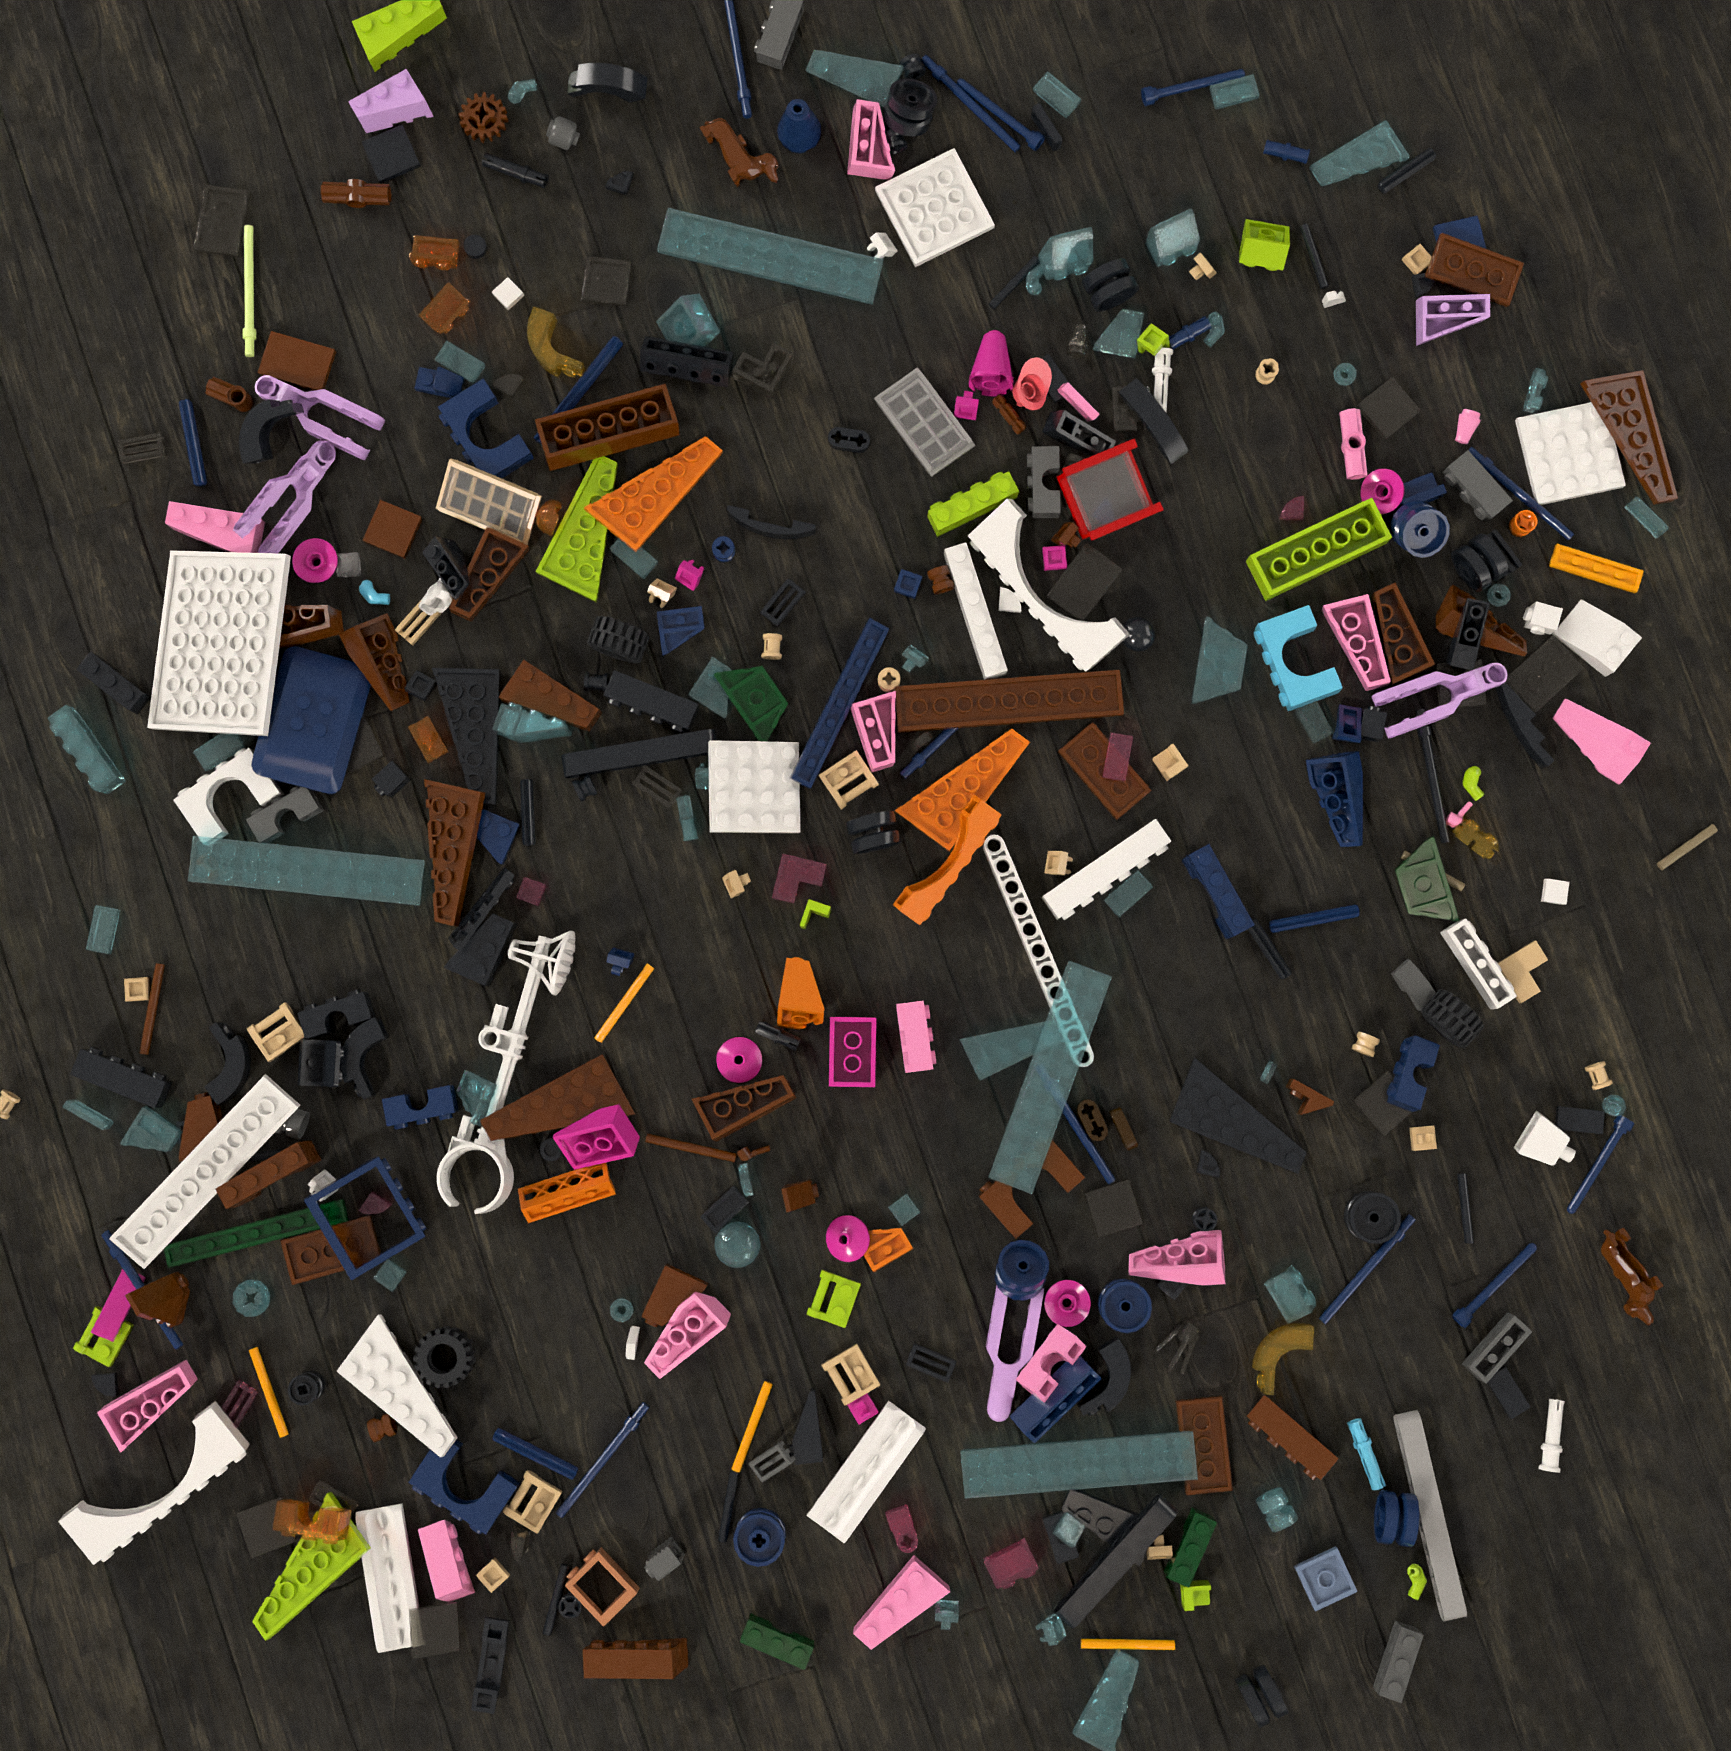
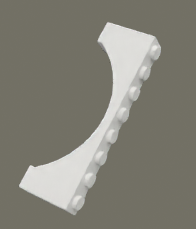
M1006 499L968 535L971 539L970 544L977 552L981 551L986 556L984 560L992 569L996 568L1000 572L999 577L1007 586L1010 584L1013 587L1016 598L1022 603L1025 601L1030 607L1028 609L1030 614L1045 624L1043 626L1044 630L1051 637L1054 635L1058 639V646L1066 654L1068 652L1074 658L1072 661L1079 670L1082 671L1084 669L1087 672L1130 634L1116 618H1111L1107 622L1075 620L1054 611L1036 595L1026 579L1020 558V530L1022 520L1027 515L1013 499Z
M216 1401L193 1419L192 1423L196 1427L193 1458L184 1479L170 1493L150 1504L129 1509L100 1508L88 1505L82 1500L67 1511L58 1521L93 1565L100 1560L102 1562L108 1560L115 1553L114 1549L118 1546H121V1548L125 1547L134 1539L132 1537L138 1531L141 1534L152 1526L151 1522L157 1517L159 1519L164 1518L170 1513V1507L176 1503L178 1505L184 1503L190 1497V1492L194 1489L197 1491L201 1490L209 1483L208 1479L213 1475L216 1477L220 1476L228 1469L226 1465L232 1461L237 1463L246 1456L247 1453L245 1451L249 1446L248 1441Z

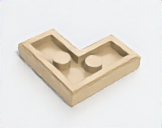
M1537 941L1529 943L1498 962L1502 970L1501 973L1514 987V993L1519 1003L1541 992L1529 971L1548 960Z

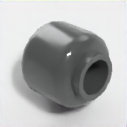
M558 116L555 120L551 119L546 137H549L548 141L551 145L568 150L571 145L576 146L580 133L576 132L577 124L575 122Z

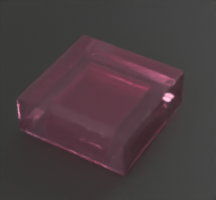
M524 877L516 898L539 906L546 885Z

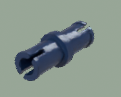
M1267 140L1263 154L1281 157L1284 161L1289 159L1306 164L1310 149L1291 146V143L1288 142L1282 144Z
M1203 316L1189 326L1187 324L1182 326V330L1169 336V348L1174 350L1188 341L1191 343L1195 340V337L1210 330L1211 324L1206 316Z

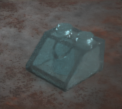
M1192 209L1151 227L1146 246L1157 267L1163 264L1168 266L1174 263L1178 257L1182 255L1185 257L1189 256L1197 250L1200 237Z
M1091 227L1049 238L1038 255L1046 280L1053 278L1061 280L1069 274L1081 275L1087 272L1088 267L1093 262V230Z
M700 294L681 296L656 321L665 339L705 346L720 333Z

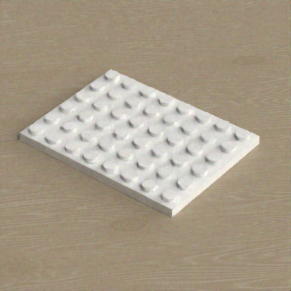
M170 551L147 728L268 736L290 555Z

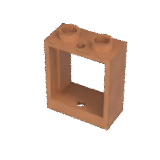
M601 1547L597 1552L593 1549L583 1559L586 1563L580 1569L576 1566L566 1576L569 1580L565 1586L604 1627L638 1593L640 1587ZM597 1561L625 1588L603 1612L576 1584Z

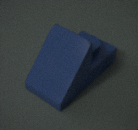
M419 367L414 389L419 392L453 398L461 393L464 377L441 367H437V370Z
M1339 704L1337 709V726L1332 737L1333 740L1349 743L1361 742L1362 708Z

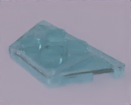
M1206 617L1204 621L1191 702L1193 704L1241 689L1247 644L1239 638H1235L1225 628L1223 629L1218 626L1210 617Z

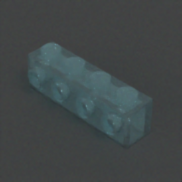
M65 705L48 717L51 723L50 729L57 737L60 736L64 741L62 744L63 748L68 754H73L76 758L75 765L82 773L87 774L89 777L88 783L94 791L109 794L126 782L75 708Z

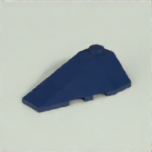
M1359 751L1337 753L1306 760L1309 782L1312 789H1316L1321 799L1319 803L1322 808H1325L1330 818L1329 824L1340 847L1363 845V771Z

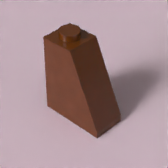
M208 1092L195 1095V1100L187 1103L178 1156L179 1162H182L223 1119L220 1106L215 1103Z
M666 1264L641 1317L646 1319L645 1323L653 1327L665 1325L671 1319L677 1307L693 1293H702L707 1288L708 1282Z

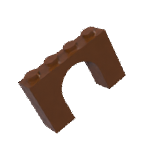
M1042 1135L1038 1136L1031 1143L1033 1147L1027 1153L1024 1150L1014 1158L1016 1162L1010 1168L1007 1165L996 1174L998 1178L993 1183L988 1181L979 1189L981 1193L978 1196L1015 1239L1033 1224L1017 1206L1012 1195L1014 1180L1022 1171L1028 1168H1042L1048 1171L1067 1193L1085 1178L1048 1135L1044 1138Z
M311 1140L297 1142L215 1188L226 1209L242 1206L262 1195L260 1191L291 1174L302 1172L322 1161Z

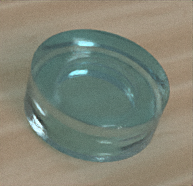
M1271 1060L1268 1061L1260 1081L1266 1084L1269 1083L1277 1063Z

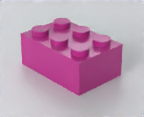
M830 1017L829 1086L875 1087L876 1018Z

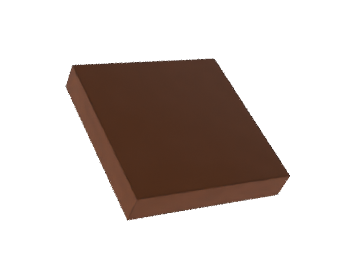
M380 500L362 541L405 559L423 518Z

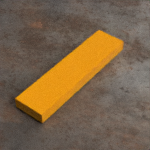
M1560 544L1555 545L1549 567L1632 593L1638 592L1644 572L1643 570Z

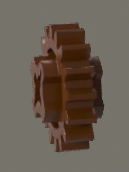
M483 92L482 97H478L477 93H475L474 100L466 98L468 105L462 104L461 108L464 112L459 113V117L462 120L460 125L462 128H465V134L467 136L471 134L474 141L480 137L482 143H484L485 138H489L492 142L494 135L500 138L499 130L505 131L504 123L508 122L507 110L505 107H502V101L500 99L496 101L494 94L488 98L486 92ZM470 123L477 125L478 129L474 128Z

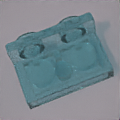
M1293 1266L1288 1267L1285 1272L1264 1283L1288 1324L1312 1313L1316 1307L1313 1293L1306 1289L1301 1273L1295 1270Z

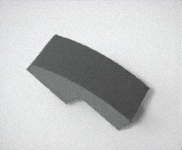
M1409 959L1391 973L1401 991L1407 992L1419 1011L1436 993L1424 975Z

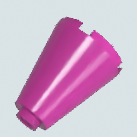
M997 330L989 331L983 336L969 376V387L971 390L976 392V389L982 391L984 396L1005 395L1009 388L1010 390L1013 389V376L1006 337Z

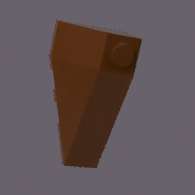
M1455 585L1449 588L1436 614V628L1443 635H1449L1452 638L1466 599H1475ZM1488 610L1480 645L1525 656L1527 654V641L1506 623L1500 625L1492 616L1493 613Z
M388 613L356 625L339 634L349 656L390 711L410 703L408 693L405 691V676L402 675L400 662H402L401 654L397 652L396 642H398V636Z

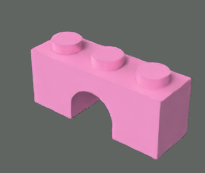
M1057 1324L1049 1333L1044 1343L1034 1353V1356L1025 1368L1021 1370L1016 1381L1028 1392L1045 1403L1058 1386V1383L1051 1377L1052 1367L1059 1361H1067L1073 1365L1086 1348L1085 1344L1077 1336Z

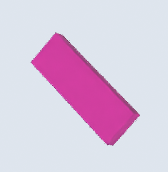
M123 1269L91 1330L92 1334L114 1342L131 1308L125 1295L136 1290ZM138 1274L141 1280L144 1282L146 1277Z

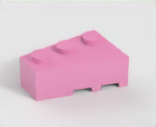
M857 99L852 114L847 174L891 180L895 167L890 156V147L885 135L880 105L878 102Z
M924 1001L896 1004L905 1073L933 1069V1064H936L935 1050L931 1051L930 1049L933 1034L932 1028H927L926 1019H930L929 1005H924Z

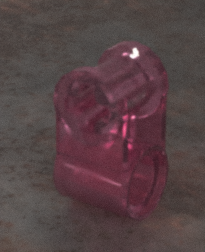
M905 1504L886 1511V1518L894 1534L897 1546L902 1552H913L917 1548L918 1537L908 1505ZM905 1535L913 1538L911 1545L907 1546L906 1542L902 1543Z

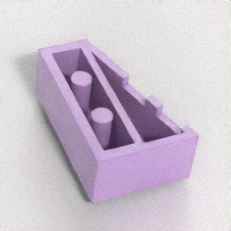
M407 69L348 101L366 133L393 127L394 123L402 121L410 123L413 122L414 118L421 116L433 117L428 104Z
M1490 294L1422 296L1416 300V346L1488 319L1490 317Z

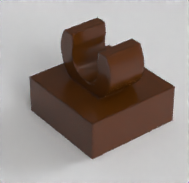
M1064 522L1051 540L1057 546L1067 544L1071 548L1073 546L1076 548L1081 542L1080 538L1075 535L1079 528L1073 522Z

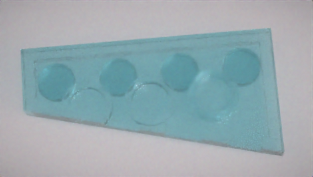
M1050 1020L963 1038L960 1041L980 1081L1061 1042L1062 1039L1053 1021Z

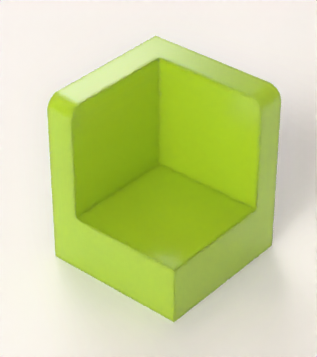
M1151 323L1137 339L1138 351L1143 354L1147 350L1155 356L1161 348L1170 347L1169 335Z
M1208 1580L1192 1581L1189 1588L1180 1584L1181 1602L1185 1611H1194V1606L1210 1604L1209 1590H1211V1584Z

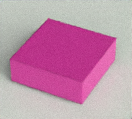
M1065 545L1042 548L1044 571L1067 569Z

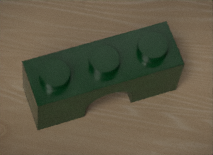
M1193 1507L1191 1508L1182 1528L1184 1533L1181 1543L1176 1551H1172L1173 1556L1169 1559L1164 1570L1167 1578L1189 1588L1216 1527L1217 1521L1214 1517Z
M750 1613L741 1634L740 1642L805 1670L814 1648V1640L796 1632L792 1634L784 1633L771 1625L772 1622Z

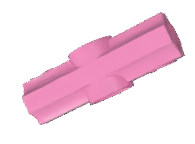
M1353 408L1341 411L1339 413L1343 441L1341 450L1344 453L1347 479L1355 480L1367 477L1364 450L1366 439L1362 432L1360 409ZM1349 440L1356 441L1358 448H1352L1349 445Z

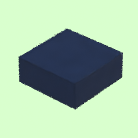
M901 569L894 592L915 599L922 576Z

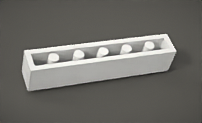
M967 543L946 548L944 550V557L950 569V576L955 585L958 601L983 678L988 680L1005 676L1008 670Z
M1155 819L1041 898L1057 920L1061 917L1066 920L1075 913L1073 909L1079 904L1085 907L1094 900L1092 896L1098 891L1102 895L1113 886L1110 883L1118 878L1121 882L1131 875L1129 870L1137 866L1140 869L1149 863V856L1154 853L1159 856L1168 850L1167 844L1171 840Z

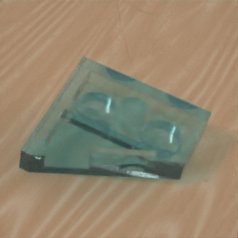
M1122 309L1096 341L1093 350L1135 358L1138 348L1137 339L1140 337L1144 313Z
M712 657L688 696L725 719L729 697L713 674L731 671V668Z
M145 1106L140 1110L120 1144L168 1152L172 1150L183 1131L148 1106Z

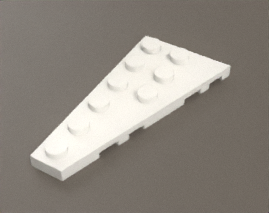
M377 1315L337 1372L439 1457H444L458 1437L445 1416L440 1413L435 1405L432 1395L427 1392L422 1384V1379L419 1377L406 1353L401 1350L393 1332H390L385 1319L382 1315Z

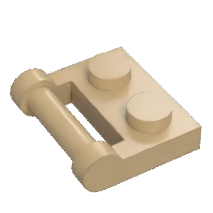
M857 750L819 774L820 779L840 809L846 807V803L869 788H875L879 785ZM864 774L866 777L865 781L840 796L838 793L839 789Z
M286 1002L279 1006L280 1009L267 1018L247 1028L250 1036L268 1062H271L299 1043L300 1039L305 1038L300 1022ZM282 1017H286L287 1022L265 1037L261 1036L262 1031Z
M858 1344L821 1364L824 1371H828L842 1396L841 1401L844 1406L880 1386L877 1377ZM842 1364L856 1389L854 1392L850 1393L835 1365Z
M527 1470L523 1476L522 1484L510 1504L505 1506L503 1513L538 1534L563 1491L538 1477L534 1472ZM534 1484L538 1488L524 1512L520 1513L517 1509L531 1485Z

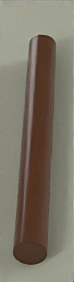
M155 964L140 1054L149 1055L164 964Z
M647 1133L645 1141L646 1143L735 1162L737 1153Z

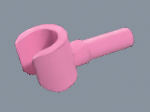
M1468 801L1458 814L1450 812L1446 818L1447 825L1456 827L1460 824L1462 817L1473 804Z

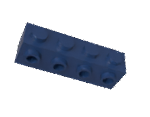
M1081 1356L1078 1357L1073 1365L1065 1361L1056 1372L1051 1374V1377L1058 1383V1386L1045 1403L1032 1394L1009 1416L1034 1444L1102 1379Z

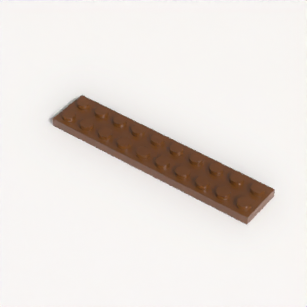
M1120 670L895 686L894 689L896 691L895 702L898 733L1124 715Z

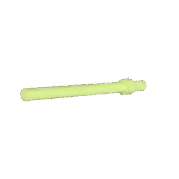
M245 225V328H243V339L245 340V356L254 357L256 329H254L253 226Z

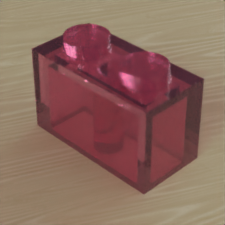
M1025 1538L983 1558L997 1589L1001 1587L1002 1589L1009 1588L1015 1584V1580L1021 1577L1024 1579L1029 1578L1036 1573L1035 1570L1039 1569Z

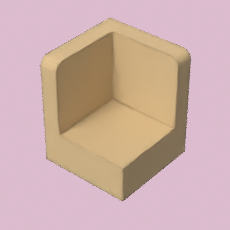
M1171 744L1152 759L1166 781L1188 767V764L1174 744Z

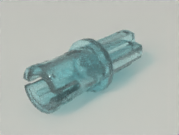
M687 795L677 798L680 815L678 822H681L684 841L698 839L694 822L696 816H693L690 797Z

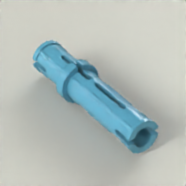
M1356 1418L1347 1422L1354 1440L1353 1446L1360 1455L1371 1489L1379 1490L1385 1487L1386 1483L1371 1447V1438L1367 1436L1362 1419Z

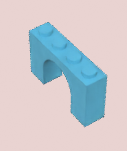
M1309 605L1258 623L1254 632L1257 644H1261L1264 650L1262 652L1263 660L1266 665H1270L1272 670L1270 674L1272 682L1275 686L1278 685L1280 690V702L1283 707H1287L1288 711L1335 695L1343 688L1334 667L1311 676H1299L1292 673L1283 662V645L1291 639L1313 632L1317 627Z

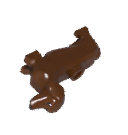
M717 118L711 122L706 121L704 126L699 127L709 144L713 143V138H716L717 142H719L724 159L729 168H731L728 170V173L737 187L742 179L754 180L763 173L767 175L771 182L777 183L779 181L776 173L779 163L776 157L770 153L757 157L750 156L745 150V147L748 145L742 135L736 136L725 119Z
M1625 1228L1619 1229L1615 1234L1609 1230H1604L1606 1239L1601 1247V1253L1612 1267L1615 1277L1621 1281L1630 1295L1627 1303L1623 1306L1624 1311L1632 1318H1639L1650 1326L1653 1324L1654 1318L1648 1305L1654 1299L1655 1290L1662 1288L1664 1285L1657 1276L1649 1278L1643 1264L1628 1251L1625 1241H1629L1631 1237Z

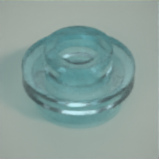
M1341 363L1335 368L1333 376L1338 384L1347 386L1355 380L1356 370L1349 363ZM1341 372H1346L1348 378H1343Z
M1503 584L1493 585L1487 593L1488 601L1497 607L1507 604L1511 597L1510 590ZM1496 592L1502 595L1501 599L1495 597Z
M1609 1095L1602 1102L1603 1110L1609 1115L1621 1116L1625 1113V1101L1618 1095Z
M617 1299L610 1307V1314L614 1320L625 1322L633 1314V1305L627 1299ZM619 1306H624L626 1308L625 1314H620L618 1312Z

